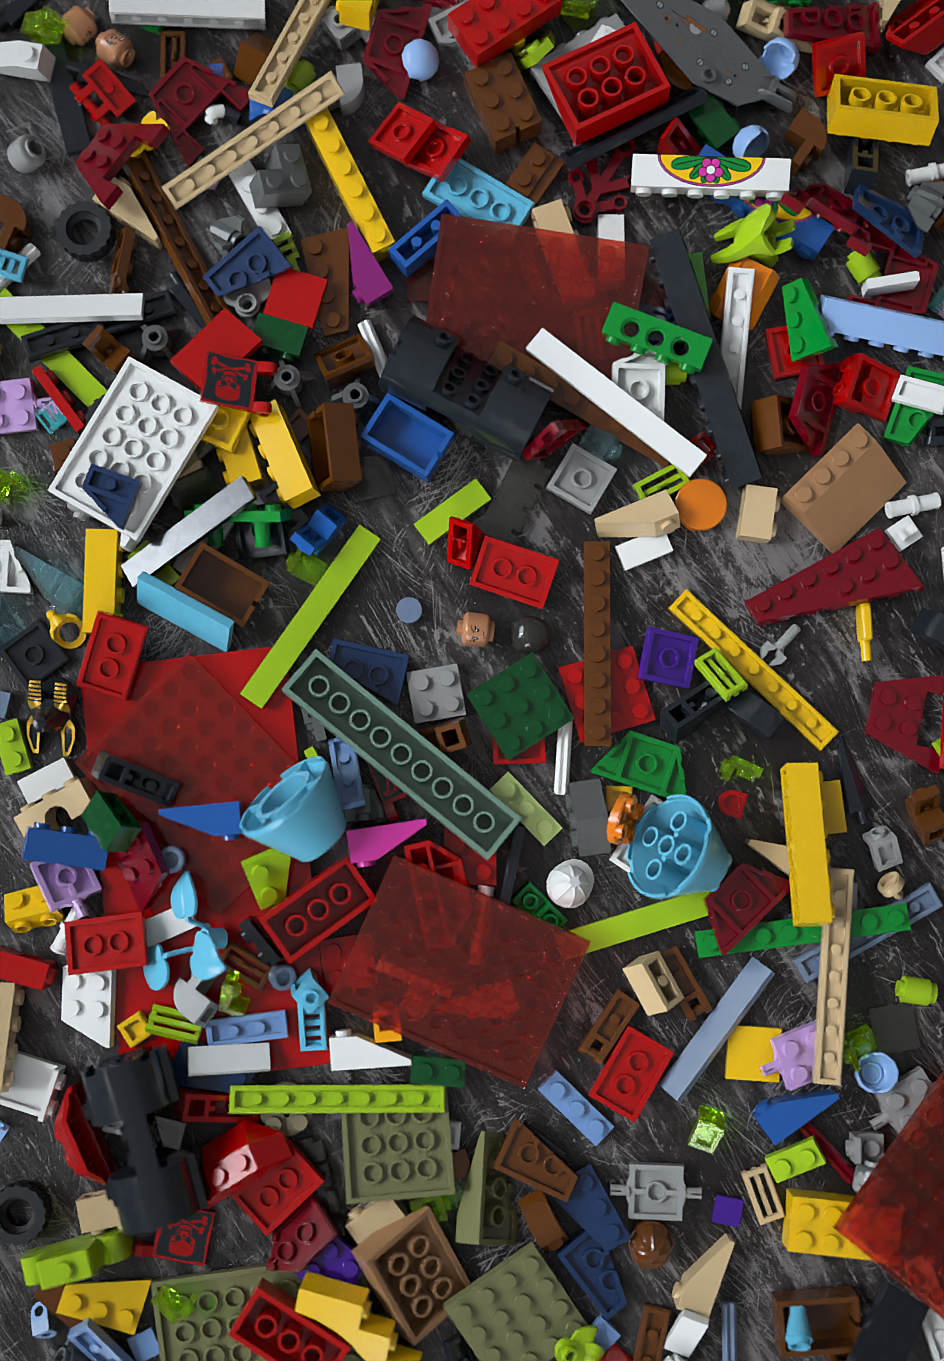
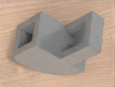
M361 63L336 66L337 80L346 94L326 107L329 111L334 110L336 107H341L342 115L347 116L361 106L365 96Z
M192 973L189 981L179 977L174 988L176 1008L191 1022L205 1028L220 1007L219 1004L205 994L218 975L211 979L198 980Z

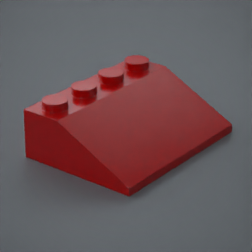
M636 22L542 65V70L564 125L576 146L668 103L671 85Z

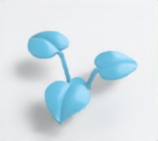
M189 871L184 872L174 885L171 893V907L176 918H185L187 923L202 929L195 935L194 946L166 952L165 954L159 944L152 945L148 949L149 965L143 966V971L149 987L153 990H161L167 985L170 969L166 959L171 956L193 951L190 966L193 975L198 980L214 978L227 969L218 953V949H224L227 945L228 936L224 928H210L209 923H201L191 917L197 912V895Z

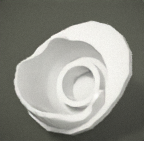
M570 859L562 862L549 873L546 881L548 896L554 903L563 908H576L582 905L589 897L594 884L591 868L582 860Z

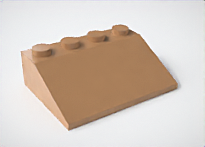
M857 423L781 498L780 503L831 553L840 550L907 482L879 443Z
M428 1206L372 1233L352 1250L355 1259L388 1317L396 1320V1331L413 1346L448 1316L443 1303L471 1284Z

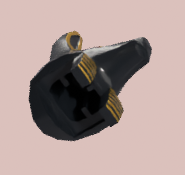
M54 677L43 684L41 679L29 680L27 699L30 714L27 721V737L33 753H40L43 732H61L63 756L68 757L72 752L78 730L75 717L78 692L64 677Z

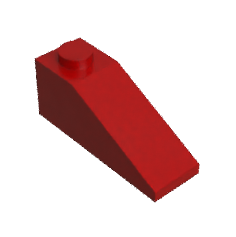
M179 1087L181 1097L180 1100L174 1102L172 1113L182 1122L241 1123L244 1120L258 1123L259 1114H229L230 1093Z

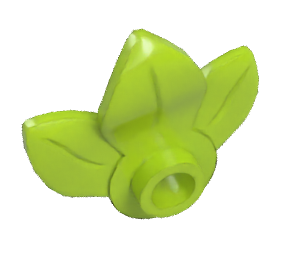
M597 1326L581 1327L573 1333L571 1338H561L555 1345L556 1360L600 1361L605 1355V1351L600 1345L594 1343L598 1331Z

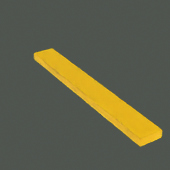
M687 589L668 608L711 650L716 647L740 676L819 751L839 732Z

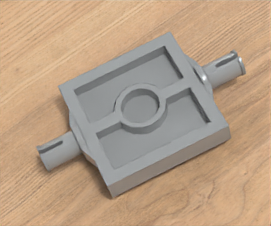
M918 1065L900 1076L898 1082L890 1091L875 1094L880 1103L882 1114L869 1121L873 1129L877 1131L889 1123L904 1141L944 1117V1105L939 1093L944 1089V1076L932 1082Z
M629 1162V1177L626 1185L610 1184V1196H626L629 1219L682 1221V1208L685 1199H702V1188L685 1186L683 1181V1164Z

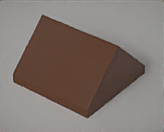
M257 32L242 40L234 67L233 78L252 87L276 42Z
M360 333L314 353L330 390L356 379L357 376H363L376 370L373 356Z

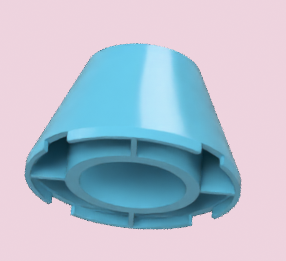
M320 756L311 757L297 763L280 775L282 780L272 789L267 786L249 805L240 821V828L245 836L303 862L319 857L336 843L346 828V820L329 765Z

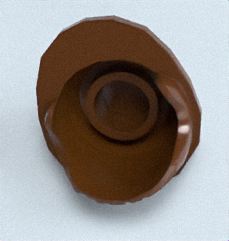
M639 1219L636 1221L629 1234L631 1237L628 1240L630 1255L635 1264L642 1268H659L668 1261L673 1251L674 1237L663 1220Z

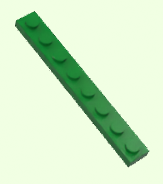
M906 903L852 911L850 938L911 930ZM793 919L757 923L727 954L821 942L822 926L793 927ZM712 929L694 932L698 958L722 955Z

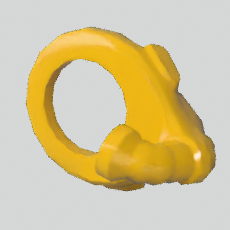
M54 610L47 611L46 615L50 621L51 629L49 632L52 640H55L63 648L68 649L77 648L84 642L86 634L82 633L83 622L77 615L56 613ZM69 622L78 625L80 630L78 638L71 642L64 641L59 634L62 625Z

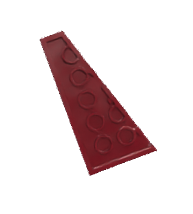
M878 528L744 603L745 608L756 624L761 626L789 620L790 617L806 614L808 616L817 614V611L825 609L836 610L869 603L873 599L886 596L892 598L899 596L900 593L923 591L924 586L882 530Z

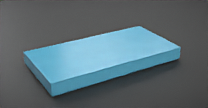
M461 158L444 182L432 178L422 193L425 199L437 206L448 199L464 217L465 223L507 248L510 247L535 207L533 201Z
M142 571L137 577V603L222 651L227 652L232 643L233 620L147 572Z

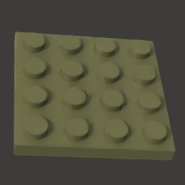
M445 1086V1113H341L347 1204L455 1194L447 1086Z
M533 1241L443 1303L444 1309L480 1361H549L555 1357V1345L561 1338H571L577 1329L589 1326Z

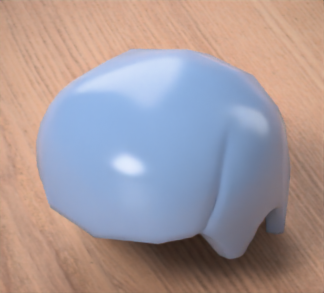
M777 37L764 46L765 50L759 61L772 75L784 80L796 70L800 54L794 42L788 38Z
M415 39L405 46L402 54L403 66L412 79H418L420 82L430 79L438 70L440 63L438 51L429 41Z
M750 125L741 129L735 136L732 145L733 154L735 157H760L768 147L769 133L759 125Z
M874 1052L864 1054L855 1064L854 1076L861 1088L869 1093L880 1094L888 1092L898 1082L899 1070L897 1065L885 1053Z

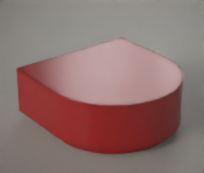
M736 790L724 791L718 798L719 810L727 816L741 819L748 794Z

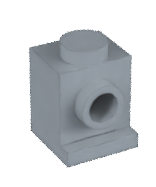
M330 6L325 10L324 18H322L323 29L340 51L343 52L361 38V30L340 24L339 12H336L335 6Z

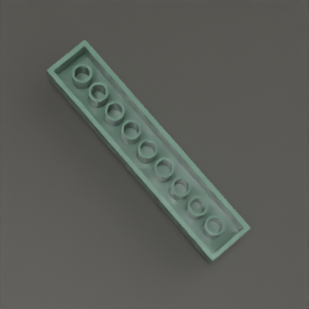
M317 649L314 650L281 689L287 697L486 861L522 819Z

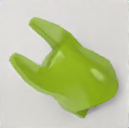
M768 203L763 204L745 218L730 223L714 234L716 241L734 238V243L711 255V261L717 264L730 263L748 257L771 268L778 261V254L792 249L794 244L792 237L776 241V237L794 231L796 222L794 219L778 223L775 219L776 212Z

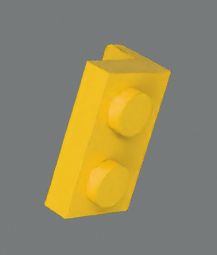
M39 886L4 894L5 923L14 933H26L31 929L53 926L57 922L65 920V914L61 909L50 912Z

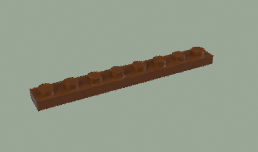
M141 152L135 157L130 156L122 168L207 325L224 308L229 312L230 310L224 299L218 297L202 277L208 272V269L172 202L162 189L163 185L145 152Z
M500 340L488 364L494 365L502 372L506 365L509 364L555 388L549 400L660 465L667 467L668 460L559 375Z
M584 541V747L611 748L610 541Z

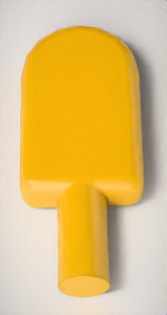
M869 602L856 605L855 609L857 640L860 643L862 662L872 661L871 640L873 639V629Z

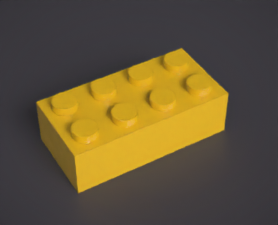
M835 74L827 98V133L863 139L885 140L887 142L909 143L912 145H930L939 122L937 87Z
M786 1188L782 1243L787 1251L896 1263L901 1208L890 1199L877 1198L876 1203H871L859 1199L860 1196Z

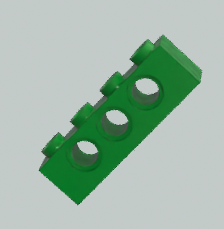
M613 302L602 329V335L606 337V342L619 347L621 343L631 347L630 351L638 355L644 356L645 353H649L655 356V361L665 365H669L670 362L680 365L679 370L692 375L695 371L701 372L713 342L712 338ZM628 325H636L639 328L638 334L634 337L626 336L624 333L625 328ZM660 334L664 338L663 343L660 346H652L648 341L651 335ZM678 343L686 344L689 349L683 356L676 355L673 351L674 346Z

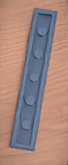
M929 882L904 895L903 899L895 900L886 905L906 903L910 925L943 907L941 900ZM897 932L850 938L849 959ZM821 943L792 958L805 983L819 977Z
M752 957L659 1083V1086L681 1103L775 973Z

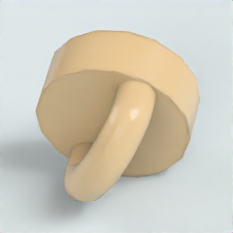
M889 872L879 880L877 889L884 897L893 896L895 899L901 900L903 899L902 888L905 880L898 872Z

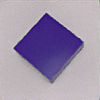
M716 1193L711 1218L712 1222L739 1228L744 1200Z

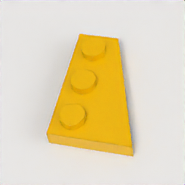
M153 1278L67 1283L56 1313L80 1320H86L90 1317L97 1325L134 1335Z

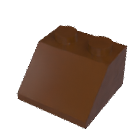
M776 394L750 402L755 453L779 455L809 452L789 419L793 398Z

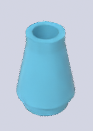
M804 1306L790 1307L785 1341L788 1342V1348L794 1351H807L813 1342L806 1307Z

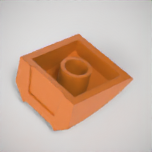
M745 257L730 262L728 267L755 269L749 330H753L780 276L773 269ZM727 269L709 303V310L712 314L722 320Z

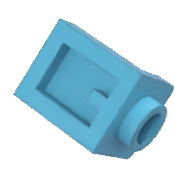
M311 968L296 979L295 984L290 987L292 997L308 1014L312 1013L329 998L327 992L319 985L317 975Z

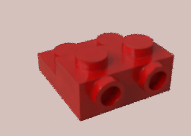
M862 353L848 356L840 366V371L843 372L841 380L834 386L832 391L833 396H835L833 404L853 414L860 412L876 421H886L892 403V396L901 373Z

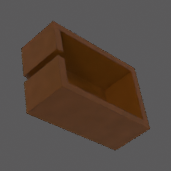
M511 53L464 73L465 89L495 154L516 145L515 129L519 128L518 139L520 143L541 134L542 119Z
M353 403L321 404L316 411H313L306 417L313 478L320 493L345 492L362 481L364 474L363 464L359 458L361 442L356 432L358 416L354 411Z
M201 542L174 587L230 618L234 623L244 628L255 610V607L252 606L253 601L259 603L270 582Z
M851 1286L771 1291L775 1347L781 1358L851 1352L861 1330V1326L858 1323L860 1322L859 1297ZM791 1306L806 1307L813 1339L810 1349L807 1351L791 1350L788 1348V1342L785 1341Z

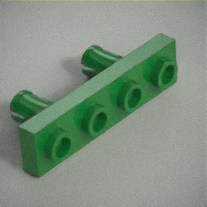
M204 503L194 504L193 509L184 510V516L187 517ZM251 504L228 522H251L254 524L255 547H270V523L290 520L291 508H281V504H266L265 508H257V504ZM223 525L208 536V546H224Z

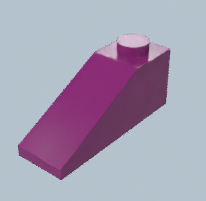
M350 221L348 223V238L353 287L355 289L352 291V294L359 305L364 303L365 307L369 308L392 294L393 287L353 221Z

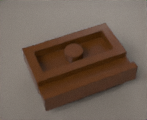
M534 142L507 181L506 186L533 201L535 207H537L563 169L564 164L562 160H558L555 158V155Z

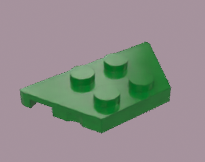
M629 731L590 772L665 798L671 795H686L680 747L633 731Z

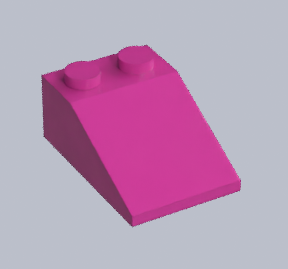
M428 818L346 831L351 863H358V867L376 864V859H379L429 823Z

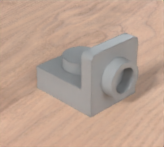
M887 826L875 827L869 832L862 834L863 840L869 845L874 867L878 872L903 863L897 837Z
M849 1131V1140L845 1142L846 1155L849 1156V1159L854 1164H861V1161L864 1160L884 1161V1134L882 1132Z

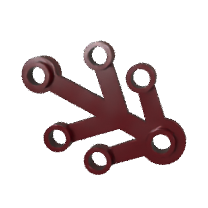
M634 139L614 148L615 153L601 176L599 175L596 163L597 157L583 163L587 167L592 187L587 197L582 184L584 179L583 172L579 169L570 171L568 182L573 186L576 202L572 207V216L578 223H591L598 213L611 210L621 213L626 209L627 199L623 195H616L613 200L597 202L601 195L624 189L631 192V185L628 184V181L631 180L632 174H629L626 178L610 180L622 160L629 158L633 154L635 148ZM626 146L628 151L622 152L619 148ZM573 175H578L580 177V180L574 181L571 177ZM622 201L624 205L617 207L615 202ZM587 209L589 213L587 215H582L580 213V210Z

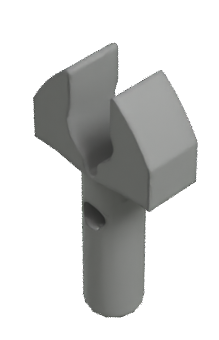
M792 624L776 643L766 641L760 648V658L763 659L768 651L776 649L775 659L768 665L776 666L782 664L787 659L784 655V649L801 631L800 627Z

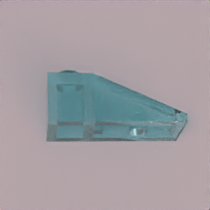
M16 546L14 552L44 598L52 602L50 608L61 614H65L66 611L75 614L84 597V584Z

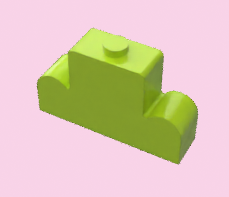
M117 1226L108 1228L106 1232L91 1235L90 1233L27 1250L20 1257L25 1283L27 1286L41 1284V1288L44 1290L92 1277L103 1265L114 1264L129 1258L133 1254L135 1242L133 1235H125L122 1229H117Z

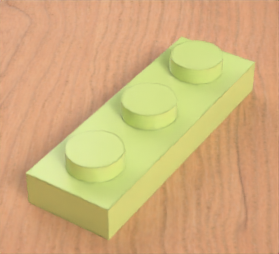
M509 772L489 789L500 801L522 818L520 822L543 846L562 829V826Z

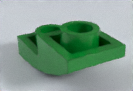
M529 880L511 896V901L549 939L568 921Z

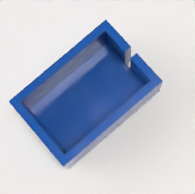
M389 393L386 394L360 435L364 445L426 483L429 482L439 466V458H444L455 440L452 431Z

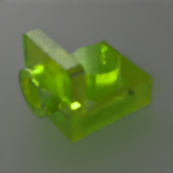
M563 0L561 14L588 19L590 9L595 10L597 0Z
M0 468V500L7 497L12 484L24 492L27 489L21 483L24 478L13 470L7 473Z
M299 549L296 552L292 551L286 562L288 566L287 571L291 575L316 587L329 566L327 563L312 555L309 556Z
M735 755L730 756L729 759L725 758L719 769V772L722 773L720 779L723 781H729L734 769L737 770V776L748 781L751 778H760L763 768Z
M229 970L222 986L218 1011L225 1012L231 1016L243 1017L249 1006L250 998L239 996L242 984L238 983L240 972Z
M867 1024L844 1035L843 1061L846 1065L851 1064L856 1072L861 1070L858 1057L877 1048L872 1030Z
M700 1105L698 1119L688 1137V1145L713 1154L725 1131V1114L715 1108Z
M163 1285L155 1293L151 1302L174 1325L180 1318L184 1321L195 1310L193 1304L197 1296L193 1293L182 1304L179 1295L173 1289H168Z

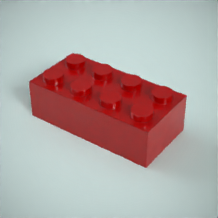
M468 0L448 13V29L474 67L477 68L496 58L559 16L563 0Z
M343 856L257 919L290 964L378 899L351 863L348 856Z
M263 1277L234 1321L228 1336L266 1361H343L351 1347V1344L335 1330L314 1318L295 1312L297 1299Z

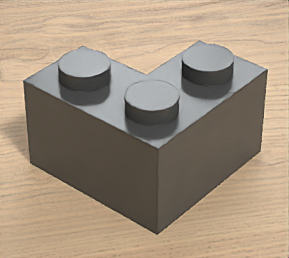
M277 144L266 159L268 169L258 170L249 184L255 209L302 206L312 193L300 144Z
M600 778L568 783L569 794H565L567 810L572 809V813H569L570 827L575 829V831H570L572 846L578 847L580 857L610 853L611 846L607 839L609 818Z

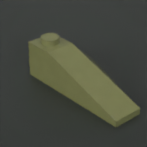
M480 1132L457 1213L456 1242L516 1245L517 1213L516 1208L511 1206L509 1194L513 1192L512 1183L507 1182L505 1173L493 1168L504 1142L502 1132Z

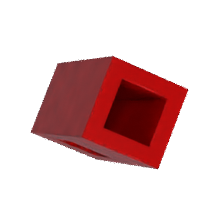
M0 946V979L38 990H44L54 984L58 970L55 969L56 961Z

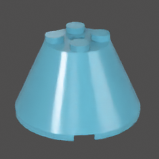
M671 795L659 805L653 804L637 822L634 828V839L628 845L626 859L630 861L628 877L632 885L640 893L656 899L706 891L715 892L719 888L720 882L723 880L732 862V856L727 852L706 809L697 800L686 795Z

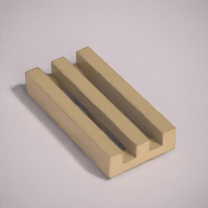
M766 1163L761 1164L757 1168L752 1167L749 1171H741L759 1224L763 1225L785 1217ZM761 1173L764 1174L777 1210L774 1214L759 1177ZM750 1177H754L767 1213L765 1217H763L749 1179Z

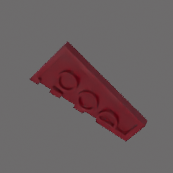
M872 2L868 6H861L860 3L851 4L849 7L841 8L838 5H830L827 9H818V7L789 8L783 14L784 38L814 43L862 31L865 34V52L876 54L881 49L879 2Z

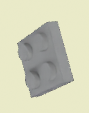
M573 443L546 489L591 515L616 473L617 468Z
M457 664L406 672L415 724L466 715Z

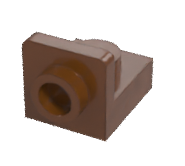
M74 438L49 445L54 462L52 469L56 474H58L75 446L76 440Z

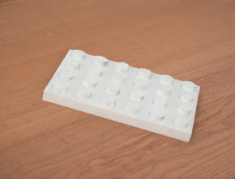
M128 357L48 488V491L131 539L140 542L218 412L219 406L199 402V394ZM91 463L137 479L143 483L124 530L119 529L81 488Z

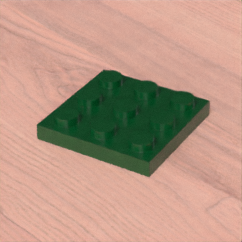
M533 652L466 694L508 761L575 719Z

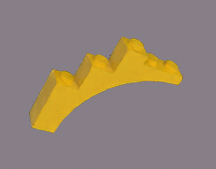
M306 1272L299 1288L295 1312L314 1318L335 1330L357 1350L365 1361H421L423 1352L396 1344L398 1334L394 1333L396 1320L369 1313L372 1303L367 1301L369 1289Z

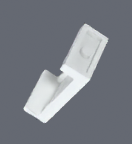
M18 1051L17 1057L12 1063V1071L15 1074L13 1086L9 1087V1092L0 1093V1104L38 1116V1121L44 1122L56 1112L58 1100L55 1099L58 1090L61 1091L66 1082L67 1075L64 1074L66 1066Z

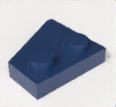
M91 463L81 488L119 529L124 530L143 483L137 479Z

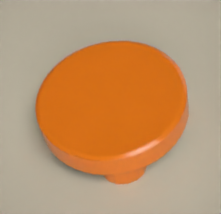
M694 479L681 487L675 497L674 505L679 512L680 522L688 530L706 531L718 525L723 519L727 509V499L721 487L715 482L707 479Z
M624 792L616 800L607 825V839L610 843L616 845L624 843L630 845L635 836L633 828L636 819L640 820L644 811V806L638 803L636 795Z

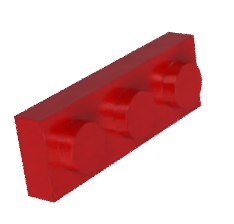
M38 365L32 370V373L75 431L81 436L86 424L84 413L81 410L75 411L71 405L75 401L65 389L61 391L56 384L60 381L50 369L45 371Z

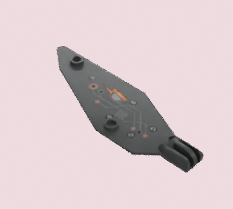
M621 0L693 84L736 106L763 100L787 113H791L800 88L772 75L719 14L693 0Z

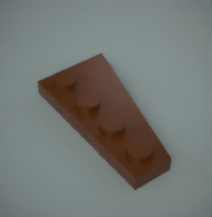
M347 227L300 239L308 274L328 280L318 314L325 339L349 333L350 250Z

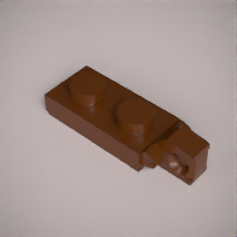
M126 226L118 233L110 275L109 294H128L130 288L126 283V278H129L131 275L133 263L130 262V257L137 246V238L134 237L135 228Z

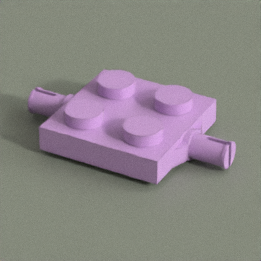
M23 378L0 381V435L39 430V409L44 408L53 400L51 397L37 398L34 393L33 379Z
M37 861L30 863L32 873L51 913L64 907L73 906L79 920L90 915L84 905V901L88 897L100 893L102 890L93 869Z
M816 1020L769 1038L774 1051V1061L760 1066L764 1077L778 1071L783 1078L786 1089L789 1091L812 1082Z

